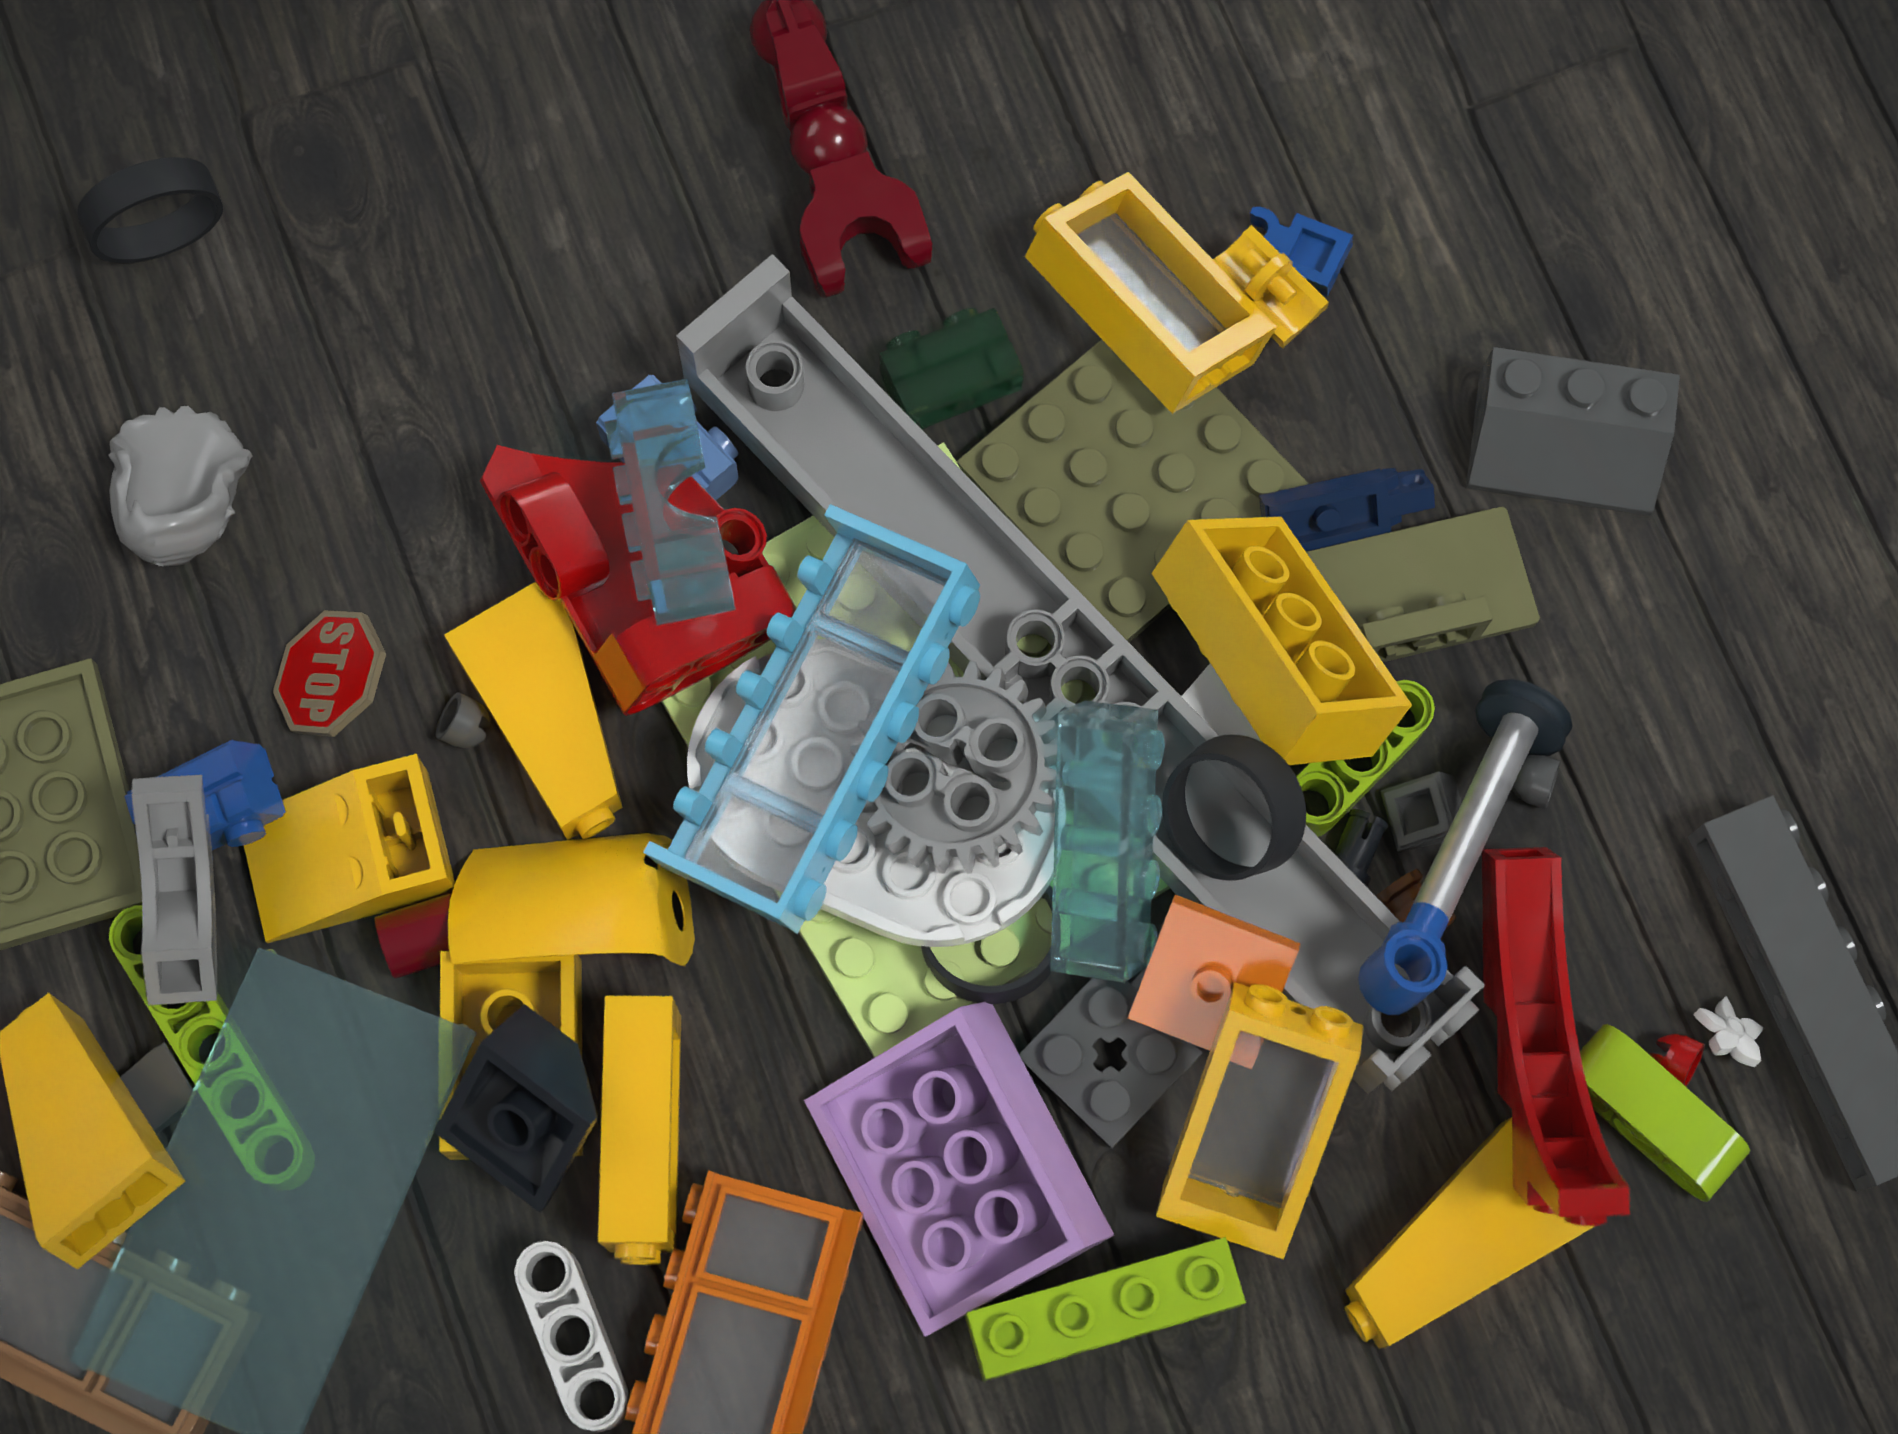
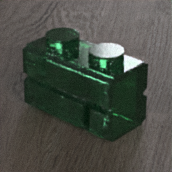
M976 308L960 310L943 322L944 328L921 336V333L917 330L902 333L887 343L886 351L879 353V371L890 397L922 430L1022 390L1023 368L1012 343L1008 339L1007 332L996 309L992 308L979 314Z

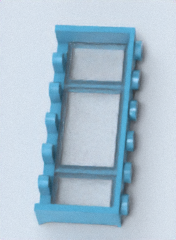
M832 504L829 505L824 516L837 534L822 561L808 555L801 562L798 569V579L807 590L792 618L778 612L770 620L767 636L773 641L776 648L761 676L749 670H746L740 676L736 686V693L746 704L730 734L718 728H715L709 734L705 743V752L715 762L699 792L686 786L678 792L673 808L684 820L667 850L649 841L643 852L665 870L678 874L788 928L798 934L804 921L812 920L820 910L827 890L824 883L836 860L842 861L851 851L858 832L855 823L867 801L873 802L883 790L889 772L886 765L897 743H904L911 736L917 724L919 708L916 705L922 698L928 684L934 685L942 677L950 656L948 646L959 625L964 627L971 621L980 600V592L978 590L980 584L966 563Z

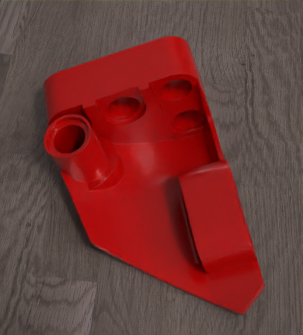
M497 445L480 479V483L537 585L550 600L557 601L560 599L625 716L638 713L674 696L756 650L771 640L767 636V628L772 617L779 612L792 618L797 609L775 568L768 564L762 554L767 538L762 522L756 515L745 509L731 508L724 510L678 462H596L533 454ZM720 539L733 544L739 555L727 551L722 546Z

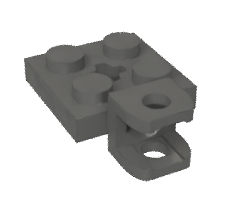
M1107 962L1019 1055L1022 1061L1113 1148L1194 1064L1203 1052L1192 1043L1128 1019L1147 967L1132 983H1129ZM1119 1037L1127 1045L1122 1052V1056L1128 1063L1119 1072L1111 1066L1100 1072L1093 1064L1099 1056L1093 1048L1094 1044L1101 1038L1108 1043H1112Z

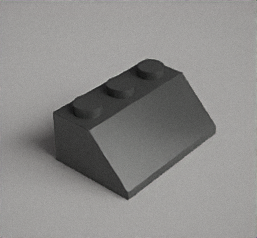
M1493 347L1479 374L1466 488L1651 516L1654 511L1674 436L1680 375Z

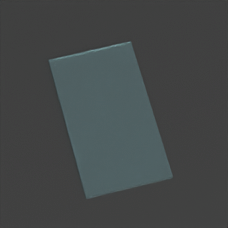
M258 947L166 1149L186 1182L131 1226L70 1362L77 1364L81 1370H91L240 1434H302L477 1033L469 1029L466 1024H455L277 955L272 949L264 950Z

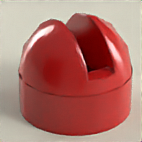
M1680 1034L1665 1035L1655 1043L1667 1052L1666 1057L1656 1053H1650L1649 1055L1687 1087L1702 1058L1705 1044Z

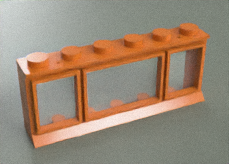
M709 1170L704 1186L693 1183L682 1222L692 1224L685 1251L674 1248L664 1279L663 1287L674 1290L666 1316L654 1315L645 1344L644 1353L655 1356L648 1381H635L626 1409L625 1420L635 1422L632 1434H803L811 1412L812 1399L823 1360H825L830 1343L831 1330L840 1297L843 1295L856 1239L863 1224V1212L843 1209L716 1174Z

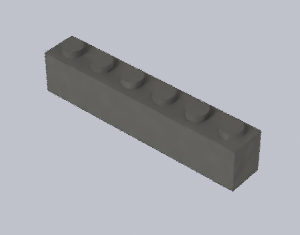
M1774 795L1702 824L1688 836V839L1856 1192L1898 1177V1045H1894L1883 1022L1886 1019V1010L1881 997L1871 985H1865L1855 964L1857 951L1850 934L1843 926L1836 925L1827 907L1828 890L1822 876L1814 867H1808L1797 845L1800 842V834L1794 818L1786 809H1780Z

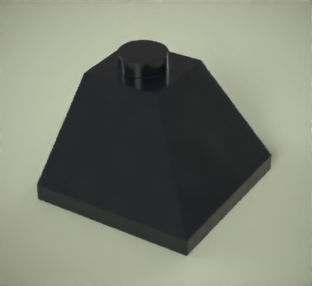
M524 1004L481 1041L434 1130V1133L539 1213L548 1206L598 1118L578 1044Z

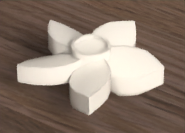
M1727 996L1717 1004L1715 1013L1699 1008L1693 1014L1703 1026L1716 1033L1709 1040V1046L1714 1055H1726L1730 1052V1055L1739 1063L1752 1067L1761 1062L1760 1049L1754 1040L1761 1034L1763 1027L1752 1019L1737 1018Z

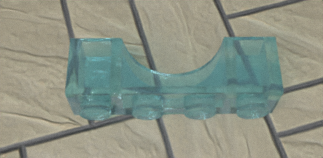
M688 379L612 393L617 419L605 421V428L612 459L624 457L625 465L613 467L620 505L633 503L634 512L622 514L629 553L642 551L643 560L630 562L638 601L652 600L657 625L736 610L717 517L687 513L668 502L670 495L676 487L688 477L706 468Z

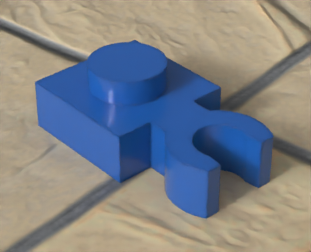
M1252 207L1250 223L1265 229L1267 233L1263 237L1280 254L1284 253L1293 262L1292 266L1321 295L1328 297L1353 246V235L1296 213L1288 228L1279 224L1277 216L1269 209Z

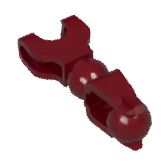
M764 0L752 17L749 28L751 43L758 55L766 63L774 67L784 122L791 132V153L799 167L810 175V190L813 199L806 207L802 216L800 249L818 294L823 298H828L840 294L844 290L845 266L841 251L845 243L858 234L875 233L888 239L898 253L902 265L908 268H918L930 264L932 259V241L915 191L902 181L879 172L875 168L869 152H866L868 145L866 130L855 113L847 108L848 97L845 82L838 64L825 43L827 36L826 22L819 8L812 0Z

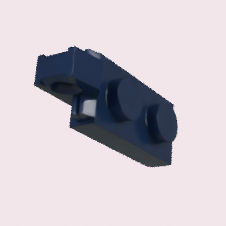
M1379 468L1259 495L1261 517H1282L1306 552L1391 532V526L1402 522L1401 515L1435 508L1434 486L1425 475L1423 469L1396 472L1395 468L1382 470Z

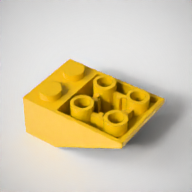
M417 754L352 770L282 800L286 810L283 814L284 816L264 825L266 835L263 838L244 845L266 943L410 906L448 893L452 894L455 885L429 774Z

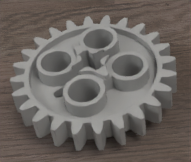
M948 661L942 677L936 684H928L922 698L916 705L919 708V717L911 736L904 743H897L886 765L889 772L883 790L873 802L867 801L861 812H875L867 822L874 836L889 831L885 844L891 853L895 854L910 844L908 859L915 867H918L929 853L933 854L934 866L938 873L944 874L952 857L959 858L966 874L972 873L975 855L982 853L993 867L999 866L997 847L1006 844L1012 851L1021 854L1023 849L1017 834L1024 829L1040 836L1043 830L1034 814L1036 811L1055 813L1057 810L1054 799L1045 792V789L1064 787L1065 783L1060 772L1049 768L1065 761L1062 746L1047 744L1059 735L1058 728L1054 720L1039 722L1047 712L1041 697L1024 704L1029 691L1023 680L1020 679L1005 690L1006 678L1002 668L996 667L986 681L981 679L976 661L969 662L963 677L955 676ZM875 699L873 701L877 712L882 706L883 700ZM941 715H951L957 718L955 727L948 734L939 737L926 734L927 726L934 718ZM860 721L858 726L864 736H866L873 722ZM1007 738L1017 742L1015 751L1005 760L994 761L985 757L989 745L998 739ZM914 743L924 747L933 756L913 751L906 752L904 749L907 744ZM860 745L851 747L850 752L853 757H855ZM963 757H966L972 771L976 775L965 769L956 768L952 776H949L943 763L938 758L951 765H959ZM920 772L930 776L928 785L917 795L907 796L898 792L901 782L908 775ZM987 777L1000 782L1008 781L1011 783V787L1006 791H1002L992 787L983 778ZM979 796L990 801L987 811L978 819L969 821L957 816L960 806L969 798Z

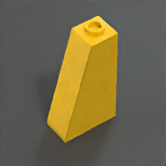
M535 581L444 634L566 839L570 840L580 834L582 839H587L609 827L616 819L613 813L623 807L576 628L560 599L553 601L547 598Z
M48 992L34 1005L23 1010L14 1021L0 1031V1060L35 1237L42 1248L78 1270L186 1181L84 1019Z
M1512 1117L1499 1124L1347 1287L1345 1292L1352 1303L1345 1306L1346 1314L1355 1331L1364 1342L1373 1338L1378 1349L1388 1347L1595 1226L1573 1225L1565 1222L1564 1217L1559 1218L1556 1214L1535 1211L1533 1206H1527L1514 1190Z

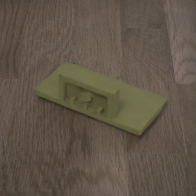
M1504 507L1488 509L1306 552L1382 662L1531 628L1540 619L1508 511Z

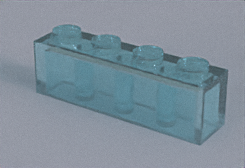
M1082 701L1058 713L1051 971L1124 983L1148 966L1157 942V929L1154 924H1150L1151 899L1154 898L1157 892L1160 878L1159 864L1156 860H1153V837L1159 829L1162 817V802L1160 797L1155 795L1156 770L1161 765L1165 746L1163 733L1157 730L1158 709Z

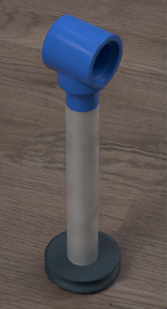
M1515 679L1496 680L1486 686L1482 699L1479 700L1475 708L1478 724L1492 738V741L1405 922L1393 924L1383 944L1360 967L1358 976L1360 991L1366 1002L1379 1012L1387 1015H1401L1408 1012L1438 988L1445 979L1447 971L1446 950L1444 943L1440 939L1527 755L1551 756L1561 751L1566 742L1565 737L1569 735L1573 727L1571 714L1558 698L1539 686ZM1395 964L1406 971L1409 980H1406L1398 973Z

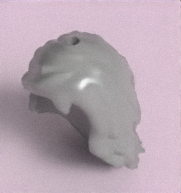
M181 406L174 413L166 408L159 407L155 415H140L133 420L125 421L120 428V433L115 435L110 441L111 453L109 457L113 461L115 468L112 473L109 494L116 533L119 536V540L144 561L158 566L185 565L196 555L205 552L216 540L221 538L230 517L235 514V511L232 509V502L236 495L237 483L253 456L250 450L243 449V445L235 434L231 432L232 430L226 421L220 420L212 412L197 414L189 406Z

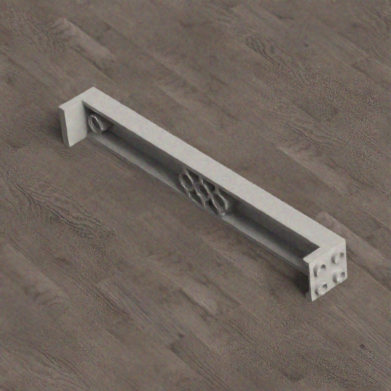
M773 254L676 335L684 381L833 537L836 536L837 532L824 516L830 504L960 560L969 566L980 584L978 589L980 600L971 621L964 627L959 625L948 646L950 651L949 658L964 673L969 662L976 661L981 679L986 681L996 667L1002 668L1006 678L1005 690L1020 679L1023 680L1029 691L1024 704L1041 697L1047 712L1039 722L1054 720L1059 731V735L1047 744L1062 746L1065 754V761L1055 765L1058 772L1062 774L1176 895L1301 943L1282 993L1288 1000L1314 1009L1319 1006L1338 1009L1350 1016L1353 1022L1363 1025L1361 1054L1352 1079L1367 1094L1372 1092L1381 1083H1384L1393 1091L1431 1056L1423 1046L1429 1038L1437 1046L1441 1045L1479 1010L1470 999L1485 985L1467 967H1463L1455 976L1447 970L1445 979L1438 988L1407 1012L1412 1022V1030L1409 1036L1396 1037L1385 1030L1381 1022V1012L1367 1003L1362 995L1358 976L1360 967L1383 944L1391 926L1400 921L1307 825L1305 826L1304 835L1298 849L1288 861L1273 870L1242 880L1225 881L1211 878L1194 869L1181 857L1173 846L1164 825L1162 816L1163 791L1173 770L1202 743L1219 735L792 297L790 271ZM772 369L784 370L792 376L786 384L779 387L767 386L759 380L765 372ZM863 551L858 563L923 628L944 586ZM1027 635H1039L1049 642L1052 650L1043 657L1032 658L1019 650L1017 642ZM1071 680H1082L1091 685L1096 697L1088 703L1075 704L1065 698L1061 687ZM1118 725L1130 727L1137 733L1140 745L1128 751L1118 750L1108 742L1105 733L1110 728ZM1203 760L1193 763L1186 780L1185 798L1187 811L1197 834L1213 852L1225 860L1242 866L1254 867L1265 855L1272 834L1270 810L1264 795L1245 772L1229 763L1218 760ZM1395 964L1398 973L1406 980H1409L1406 971Z

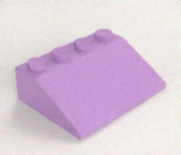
M981 1002L958 1007L804 1100L860 1211L863 1212L864 1219L925 1337L964 1317L967 1312L987 1305L1114 1236L1111 1227L993 1004Z

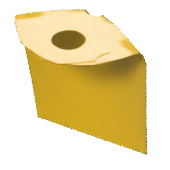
M642 833L474 849L455 881L450 898L448 940L451 964L564 955L648 953L664 956L675 964L685 966L693 954L695 941L691 898L687 879L665 870L660 865H658L657 870L648 866L644 862L646 854L643 853L649 841L668 850L673 840L663 835ZM673 891L678 895L683 911L684 927L682 931L677 926L673 913Z

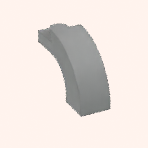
M202 775L133 779L132 802L142 887V960L148 1005L217 1000L215 890L209 814H206Z

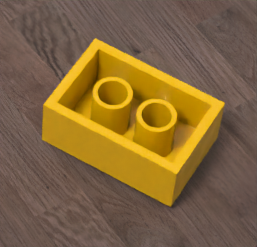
M440 951V1119L481 1041L524 1004L575 1041L579 1046L582 1057V960L579 955L451 964L450 951ZM440 1137V1152L450 1160H470ZM583 1144L576 1156H583Z

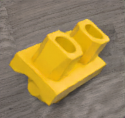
M1252 225L1227 250L1213 259L1277 326L1271 337L1282 348L1328 307L1329 302L1292 266L1293 262L1284 253L1280 254Z

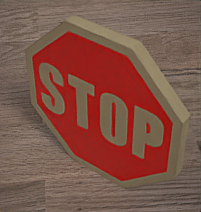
M324 610L286 644L273 694L290 731L296 734L334 737L373 703L386 652L368 615L362 612Z

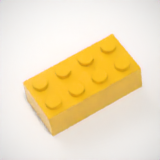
M1282 517L1187 520L1151 573L1168 598L1169 604L1178 613L1197 642L1201 653L1208 659L1228 689L1232 700L1241 709L1262 743L1275 750L1288 765L1372 757L1412 706Z

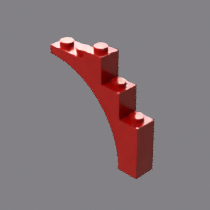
M1547 847L1483 849L1484 1003L1497 1015L1498 1094L1512 1108L1513 1188L1526 1205L1533 1206L1535 1211L1556 1214L1559 1218L1564 1217L1565 1222L1573 1225H1601L1607 1222V1216L1629 1215V1186L1619 1174L1602 1138L1582 1066L1566 959L1561 857Z

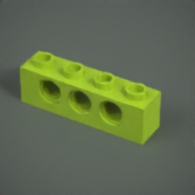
M1224 1237L966 1313L965 1319L983 1382L1237 1308L1245 1304L1246 1301L1227 1239Z

